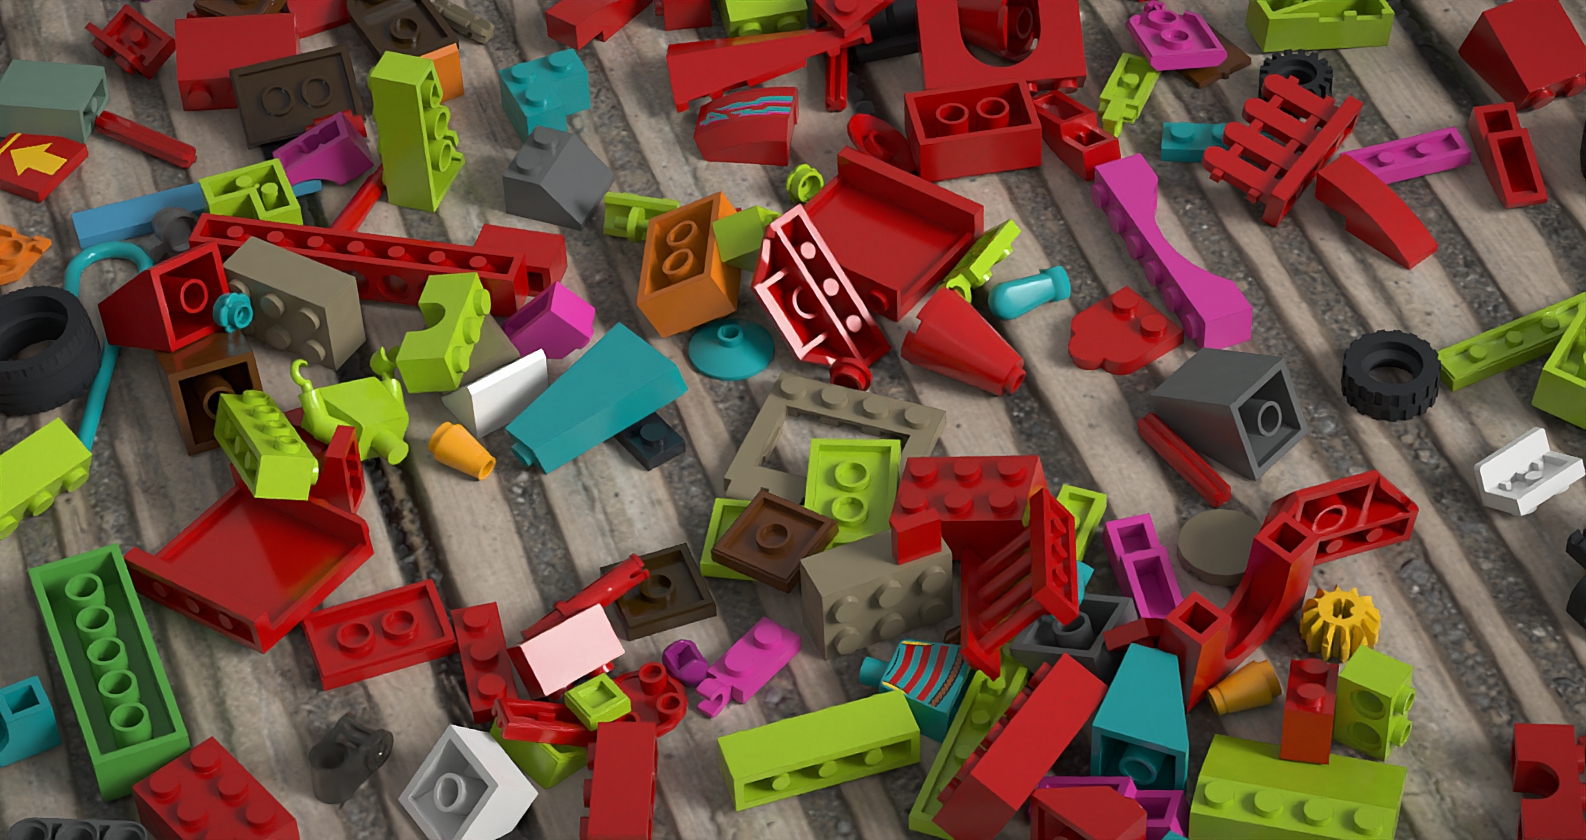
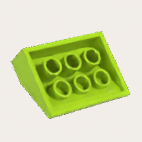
M1220 734L1214 735L1194 793L1189 819V840H1394L1408 767L1330 754L1329 765L1280 759L1281 745Z

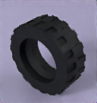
M1384 329L1377 330V332L1371 334L1369 332L1363 334L1360 339L1352 341L1350 348H1346L1344 353L1341 377L1342 394L1346 396L1347 403L1351 407H1355L1357 412L1362 415L1371 416L1375 420L1380 421V419L1388 420V422H1397V420L1405 419L1407 421L1413 419L1414 416H1421L1426 413L1429 407L1432 408L1436 397H1438L1441 360H1438L1439 354L1436 349H1432L1430 343L1425 339L1421 340L1417 337L1418 335L1403 333L1401 330L1385 331ZM1380 367H1395L1411 373L1413 379L1402 384H1387L1371 378L1369 371Z

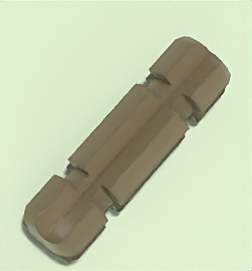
M435 0L432 2L452 29L467 37H471L481 44H487L489 39L494 38L493 23L480 18L478 15L457 4H453L449 0Z

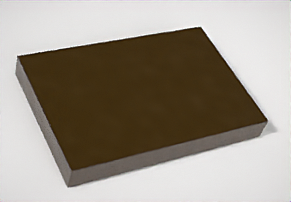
M347 43L229 70L248 150L293 140L305 133V126L314 124V119L351 109L353 116L361 114L363 123L367 121Z

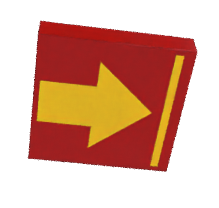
M10 133L0 143V189L41 203L89 156L87 146L61 136Z

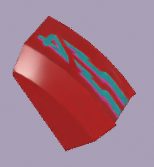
M796 87L756 88L732 93L702 105L693 136L702 157L710 162L788 166L793 131L799 118L798 89Z

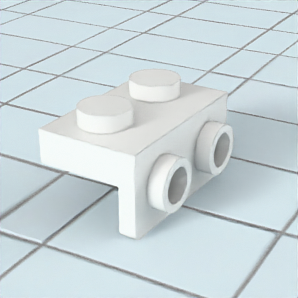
M1540 427L1532 428L1474 466L1483 506L1508 512L1514 516H1524L1534 512L1539 504L1553 495L1565 492L1570 484L1586 475L1581 458L1550 451L1545 430Z

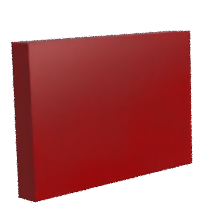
M432 578L311 612L300 621L302 632L324 691L459 653L457 639Z

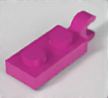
M764 616L707 669L706 679L696 688V694L705 698L697 705V710L710 718H714L732 698L744 705L801 650V636Z

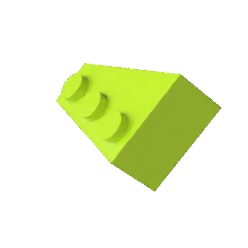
M1249 0L1245 26L1263 52H1276L1288 49L1296 51L1299 49L1388 46L1395 13L1386 0Z

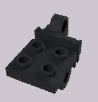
M895 0L866 22L869 23L873 42L856 45L859 64L919 52L914 12L915 0Z

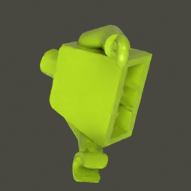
M382 346L371 357L370 366L376 374L382 376L383 381L381 382L373 376L313 389L310 379H303L299 373V366L307 367L308 363L302 359L295 360L291 364L290 375L295 384L301 386L303 392L298 395L304 411L301 427L313 435L316 440L323 442L327 446L331 442L337 425L355 427L361 461L381 456L391 465L400 463L406 457L409 449L408 444L403 441L405 431L409 425V415L404 404L400 379H395L394 370L398 367L395 360L400 347H392L386 357L384 347Z

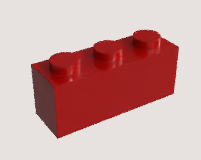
M598 722L596 741H589L587 747L588 771H593V779H584V808H590L589 817L581 816L580 840H652L659 760L656 722Z

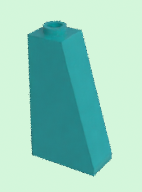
M618 322L505 427L514 443L510 450L523 465L529 467L533 463L547 475L679 398L688 391V387L674 362Z

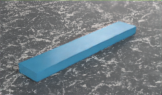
M310 179L291 186L295 197L322 190L321 179ZM199 182L71 214L81 250L102 242L121 241L153 233L151 227L152 219L164 207H181L200 218L201 214L205 213Z

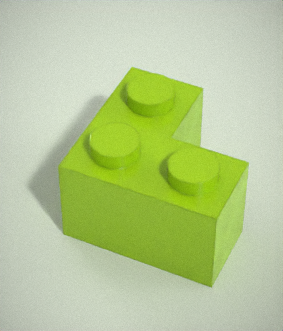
M279 158L198 179L205 213L303 225L301 208Z

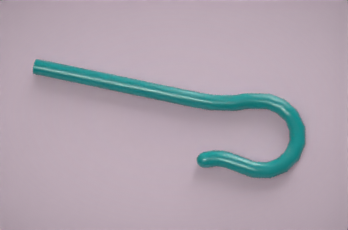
M122 241L98 243L85 248L71 259L64 271L63 289L70 291L75 297L79 298L80 278L83 271L91 264L103 259L116 257L129 259L137 265L138 274L154 266L155 263L143 249L133 243ZM106 336L101 350V367L92 382L77 433V438L90 452L121 347L109 345Z

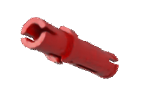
M632 553L623 562L566 602L559 600L553 604V611L520 632L523 640L583 607L600 603L602 609H604L639 583L650 578L648 569L642 570L645 564L635 553Z

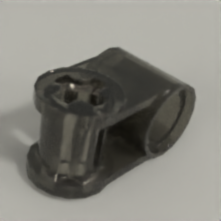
M352 713L343 715L334 728L318 744L313 746L309 752L308 761L315 797L327 804H339L351 798L375 770L383 766L388 759L394 742L392 732L384 728L378 730L362 724L360 717Z

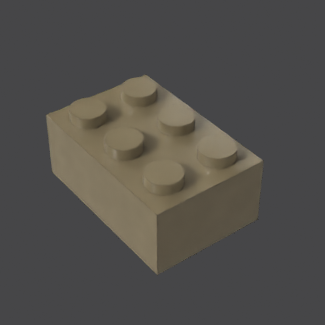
M253 236L223 263L230 293L235 292L238 295L244 293L251 301L253 317L248 326L240 328L243 335L254 337L271 344L279 350L288 351L307 359L313 364H319L334 371H337L366 341L356 277Z
M891 529L800 559L803 624L825 661L841 655L851 654L858 649L896 638L901 634L953 617L952 552L943 538L941 552L901 565L897 564L892 555Z

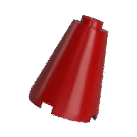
M957 0L960 33L963 41L1008 61L1022 62L1032 54L1034 50L1030 49L1034 38L1037 39L1033 0Z
M945 286L940 288L926 302L916 316L917 319L921 320L916 334L908 330L901 347V357L910 364L998 396L1004 395L1007 391L1014 393L1026 375V371L1022 369L1024 359L957 290L950 286L949 289Z

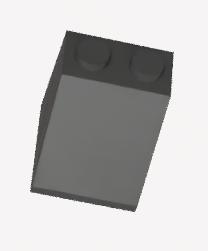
M1202 347L1149 394L1156 415L1189 447L1249 480L1257 481L1309 432L1284 357Z

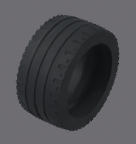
M44 285L25 287L24 289H17L0 297V412L20 416L45 413L69 403L79 394H82L92 384L97 373H99L102 352L90 317L79 299L68 290ZM46 340H56L52 346L34 356L18 361H8L14 354L29 345Z

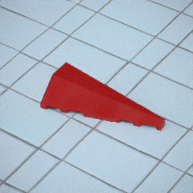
M864 23L845 38L833 27L669 44L666 59L677 113L689 110L688 101L710 96L712 100L723 97V92L747 85L751 87L806 67V58L827 53L831 58L841 54L840 49L861 43L869 44L873 42L869 23Z

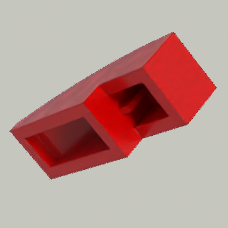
M561 0L545 12L547 35L549 38L579 51L593 38L606 42L648 7L653 0Z
M1058 90L1032 98L1042 126V139L1064 164L1088 182L1095 179V166L1121 159L1118 138L1098 127L1095 111Z
M1514 102L1473 107L1467 125L1484 172L1504 207L1507 209L1547 203L1548 196L1527 128H1521Z
M1346 153L1317 172L1315 198L1346 217L1345 230L1407 270L1412 269L1437 251V242L1406 203L1381 179Z

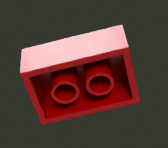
M1024 76L904 93L905 134L920 178L932 182L1042 166V126Z
M1039 455L908 457L890 515V527L891 521L935 508L941 517V536L952 552V560H961V552L967 547L979 558L986 560L1030 525L1029 498L1042 487L1049 492Z
M213 736L132 786L140 822L156 840H300L296 819Z

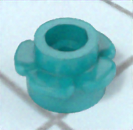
M235 292L225 293L216 300L213 307L215 323L220 327H224L227 333L238 328L239 330H241L240 328H245L253 317L250 298L244 293L239 295Z

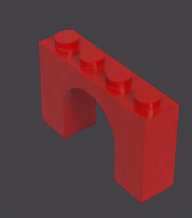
M915 0L914 12L923 91L1024 76L1031 97L1037 95L1038 91L1058 90L1063 94L1076 92L1078 88L1084 86L1087 77L1078 0H1033L1038 40L1037 46L1025 60L1008 67H994L984 64L969 53L961 38L957 0Z
M1284 511L1253 538L1244 576L1235 593L1222 610L1196 591H1193L1164 617L1157 649L1177 655L1185 714L1207 695L1206 691L1215 687L1216 684L1224 680L1302 608L1321 537Z

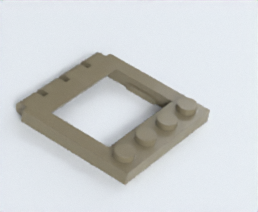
M781 372L723 478L726 499L752 501L762 489L795 504H805L806 477L761 467L762 463L767 462L782 434V426L788 415L799 417L803 414H811L817 416L820 423L835 427L843 424H853L861 429V433L877 437L884 434L900 436L903 443H906L901 453L900 485L908 457H930L946 425V411Z

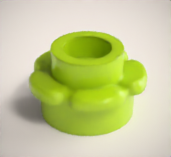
M800 164L787 176L785 188L789 192L788 198L796 204L800 201L807 203L824 187V181L821 174L815 168H810L808 164Z

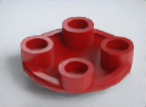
M649 662L641 666L639 670L624 673L614 680L611 679L630 699L631 712L612 722H656L657 738H660L673 730L684 718L688 706L685 687L678 680L667 674L663 664Z

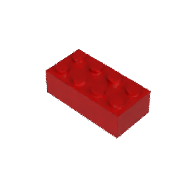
M1066 652L1053 667L1047 662L1043 663L1027 683L1034 691L1027 686L1022 689L1004 712V715L1010 721L1003 715L981 741V746H977L936 798L943 806L931 821L955 840H993L1019 810L1106 696L1110 687Z

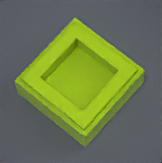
M605 673L564 693L565 705L591 732L598 729V722H612L631 712L630 699Z

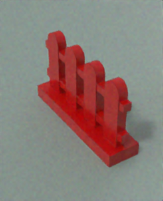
M1270 74L1265 77L1261 88L1262 94L1270 101L1267 103L1259 98L1246 100L1242 110V117L1250 125L1247 127L1239 122L1226 124L1222 134V141L1230 150L1226 151L1218 146L1208 147L1204 151L1201 163L1203 168L1211 173L1209 179L1216 183H1219L1222 179L1248 194L1246 200L1253 204H1256L1258 200L1267 204L1262 221L1276 228L1315 180L1317 172L1326 166L1354 131L1363 102L1349 95L1343 104L1337 107L1334 105L1335 99L1328 95L1322 99L1298 85L1299 79L1292 75L1286 79L1278 74ZM1282 106L1304 118L1306 122L1303 123L1280 110V107ZM1320 127L1322 130L1319 132L1316 128ZM1264 131L1287 145L1283 147L1261 135L1260 132ZM1297 151L1302 152V155H1297ZM1244 155L1267 168V170L1264 172L1239 157ZM1278 175L1283 177L1281 181L1276 179Z

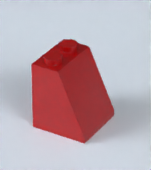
M1514 0L1483 11L1458 50L1461 58L1506 102H1514L1516 112L1531 106L1534 110H1537L1551 103L1555 97L1566 94L1567 97H1572L1586 89V46L1559 0Z
M207 241L145 269L97 304L108 344L173 352L224 328L218 326L213 319V307L216 300L221 295L230 293L217 241Z

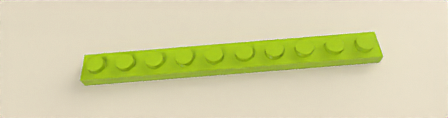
M1063 484L1056 500L1075 517L1076 558L1082 562L1107 507V494ZM1018 634L1000 648L999 678L993 682L981 670L976 671L908 816L909 829L947 840H955L931 821L943 806L936 798L977 746H981V741L1003 715L1010 721L1004 715V712L1026 686L1032 673L1010 654L1009 648Z

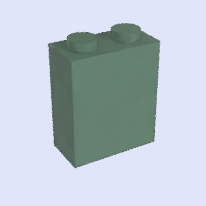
M13 59L5 73L0 75V137L6 138L10 133L61 136L85 144L96 125L94 123L96 116H100L110 100L104 66Z

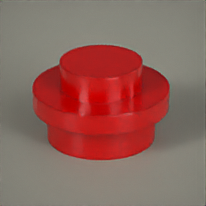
M838 358L832 363L829 370L830 384L860 391H867L873 380L868 367L856 358Z

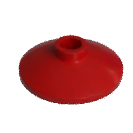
M856 114L851 117L847 123V133L851 142L860 153L872 156L910 174L916 169L908 140L898 130L882 119L869 114Z

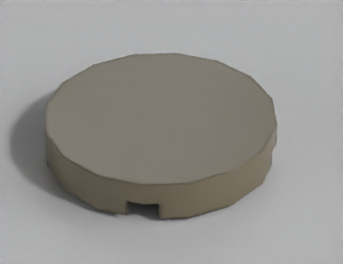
M1215 509L1195 515L1188 519L1179 531L1177 556L1182 568L1189 574L1191 570L1199 575V580L1209 585L1232 586L1240 584L1247 567L1253 538L1260 532L1262 525L1253 517L1237 510Z

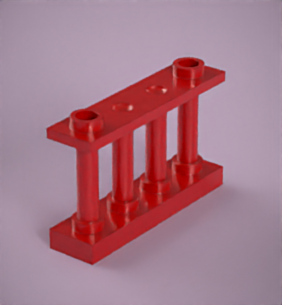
M1044 487L1029 498L1030 525L994 554L983 561L969 547L961 552L960 653L970 668L975 671L981 670L993 682L1000 677V648L1043 614L1046 616L1052 614L1060 623L1066 626L1079 616L1075 517Z

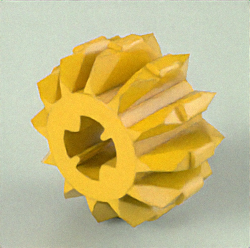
M1336 584L1332 592L1329 593L1318 588L1314 598L1306 599L1305 605L1302 608L1299 630L1301 639L1306 640L1309 652H1321L1324 661L1331 657H1339L1341 662L1345 664L1349 656L1355 653L1360 644L1374 649L1378 641L1381 617L1379 609L1374 608L1372 596L1359 597L1356 587L1346 592L1341 591Z

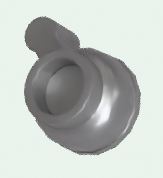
M164 207L152 219L151 227L154 234L149 238L141 240L138 246L153 261L160 260L166 252L179 255L190 250L188 240L199 218L196 214L181 207Z

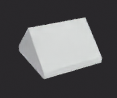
M542 349L527 354L441 397V399L458 420L479 439L512 422L549 387L546 356Z

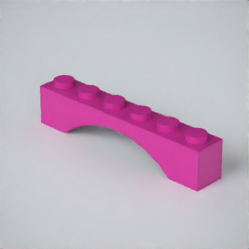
M1141 153L1095 166V180L1090 188L1094 205L1098 209L1102 208L1108 217L1112 231L1115 234L1121 235L1131 258L1138 260L1144 268L1149 284L1156 286L1163 295L1168 311L1174 312L1177 315L1187 338L1193 339L1200 349L1202 347L1222 349L1251 340L1253 308L1236 284L1231 280L1216 276L1192 264L1176 252L1163 237L1155 221L1158 177Z

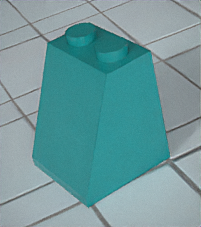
M1131 643L1092 723L1090 777H1132L1137 790H1183L1186 797L1189 742L1177 655Z

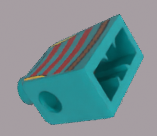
M904 639L900 641L890 662L867 656L861 666L859 683L878 688L879 694L901 689L920 729V734L943 743L976 671L970 668L962 658L960 653L961 645Z

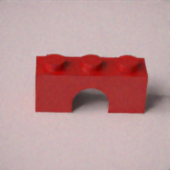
M1514 723L1510 748L1513 792L1534 793L1544 797L1543 799H1521L1516 827L1517 840H1586V821L1583 820V812H1586V783L1579 782V774L1584 773L1585 751L1583 745H1576L1574 725Z

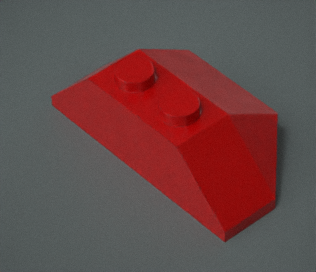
M801 203L795 205L765 226L750 289L796 362L830 368L836 359L848 357L859 359L868 367L892 349Z
M1375 469L1296 490L1272 502L1260 531L1284 511L1321 537L1313 564L1315 566L1409 540L1419 508L1414 501Z

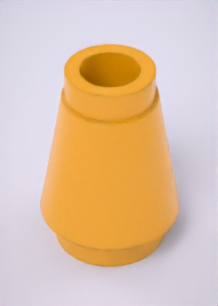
M443 423L436 429L429 441L428 449L434 454L435 461L476 477L479 480H484L489 476L495 466L496 459L461 424Z
M1252 660L1216 684L1215 687L1206 691L1211 707L1217 716L1273 704V698L1282 695L1279 680L1268 660L1259 663Z

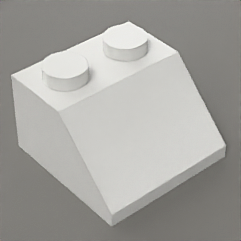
M450 724L398 800L429 840H496L515 828L538 795V792L490 733Z

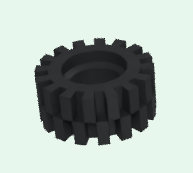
M1292 49L1284 50V56L1279 52L1273 53L1272 59L1267 57L1260 67L1258 98L1267 103L1270 101L1261 91L1265 77L1270 74H1278L1286 79L1292 75L1299 79V86L1322 99L1327 95L1332 97V66H1328V61L1325 58L1318 60L1319 54L1312 52L1309 56H1306V50L1302 49L1298 50V54H1292ZM1282 106L1280 107V110L1293 115L1294 118L1300 120V116Z

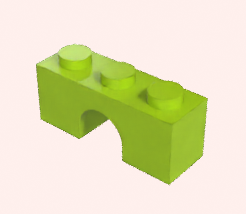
M477 272L429 275L418 302L428 329L406 332L395 360L408 393L458 390L462 376L469 368V358L473 347L480 339V329L485 315H488L491 309L489 292L487 289H483Z

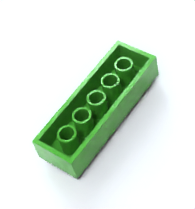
M118 543L28 569L37 606L103 802L133 794V785L191 750L187 731Z

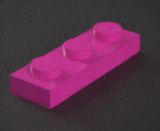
M1454 126L1340 153V156L1346 153L1369 169L1385 184L1469 165L1471 163L1472 151Z

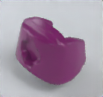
M680 639L668 645L663 651L662 663L666 668V672L672 678L690 688L698 687L704 680L708 662L701 655L693 641Z

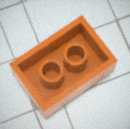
M722 191L649 219L636 305L662 338L679 332L689 331L695 326L716 318H724L730 313L737 311L742 269L722 263L712 225L714 221L737 213Z

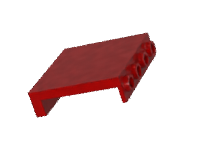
M846 145L837 154L838 174L808 201L803 208L865 307L898 323L963 258L984 233V206L872 156L862 154L858 150Z
M231 462L229 466L235 482L234 487L154 556L134 546L123 558L137 593L259 653L265 654L374 554L369 535V527L366 521L355 513L350 514L331 505L322 498H315L309 495L308 501L255 498Z

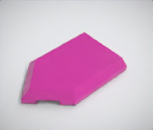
M1151 0L1144 6V12L1140 15L1135 14L1126 21L1125 27L1150 65L1157 71L1219 66L1227 59L1226 50L1200 14L1186 10L1183 15H1180L1173 11L1165 10L1166 5L1164 3Z

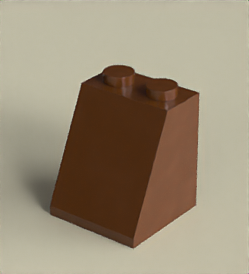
M222 328L173 352L152 350L162 388L189 456L221 447L214 436L220 393L243 395V392L246 390L264 392L253 350L239 328L230 333L225 332V328Z

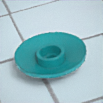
M729 318L711 322L700 328L691 338L688 351L693 367L706 377L720 381H739L753 377L767 368L774 357L775 347L771 334L763 326L746 319Z

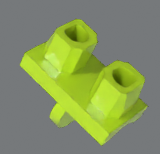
M608 191L604 195L605 222L603 234L625 237L629 242L639 243L640 240H646L649 219L679 208L680 201Z

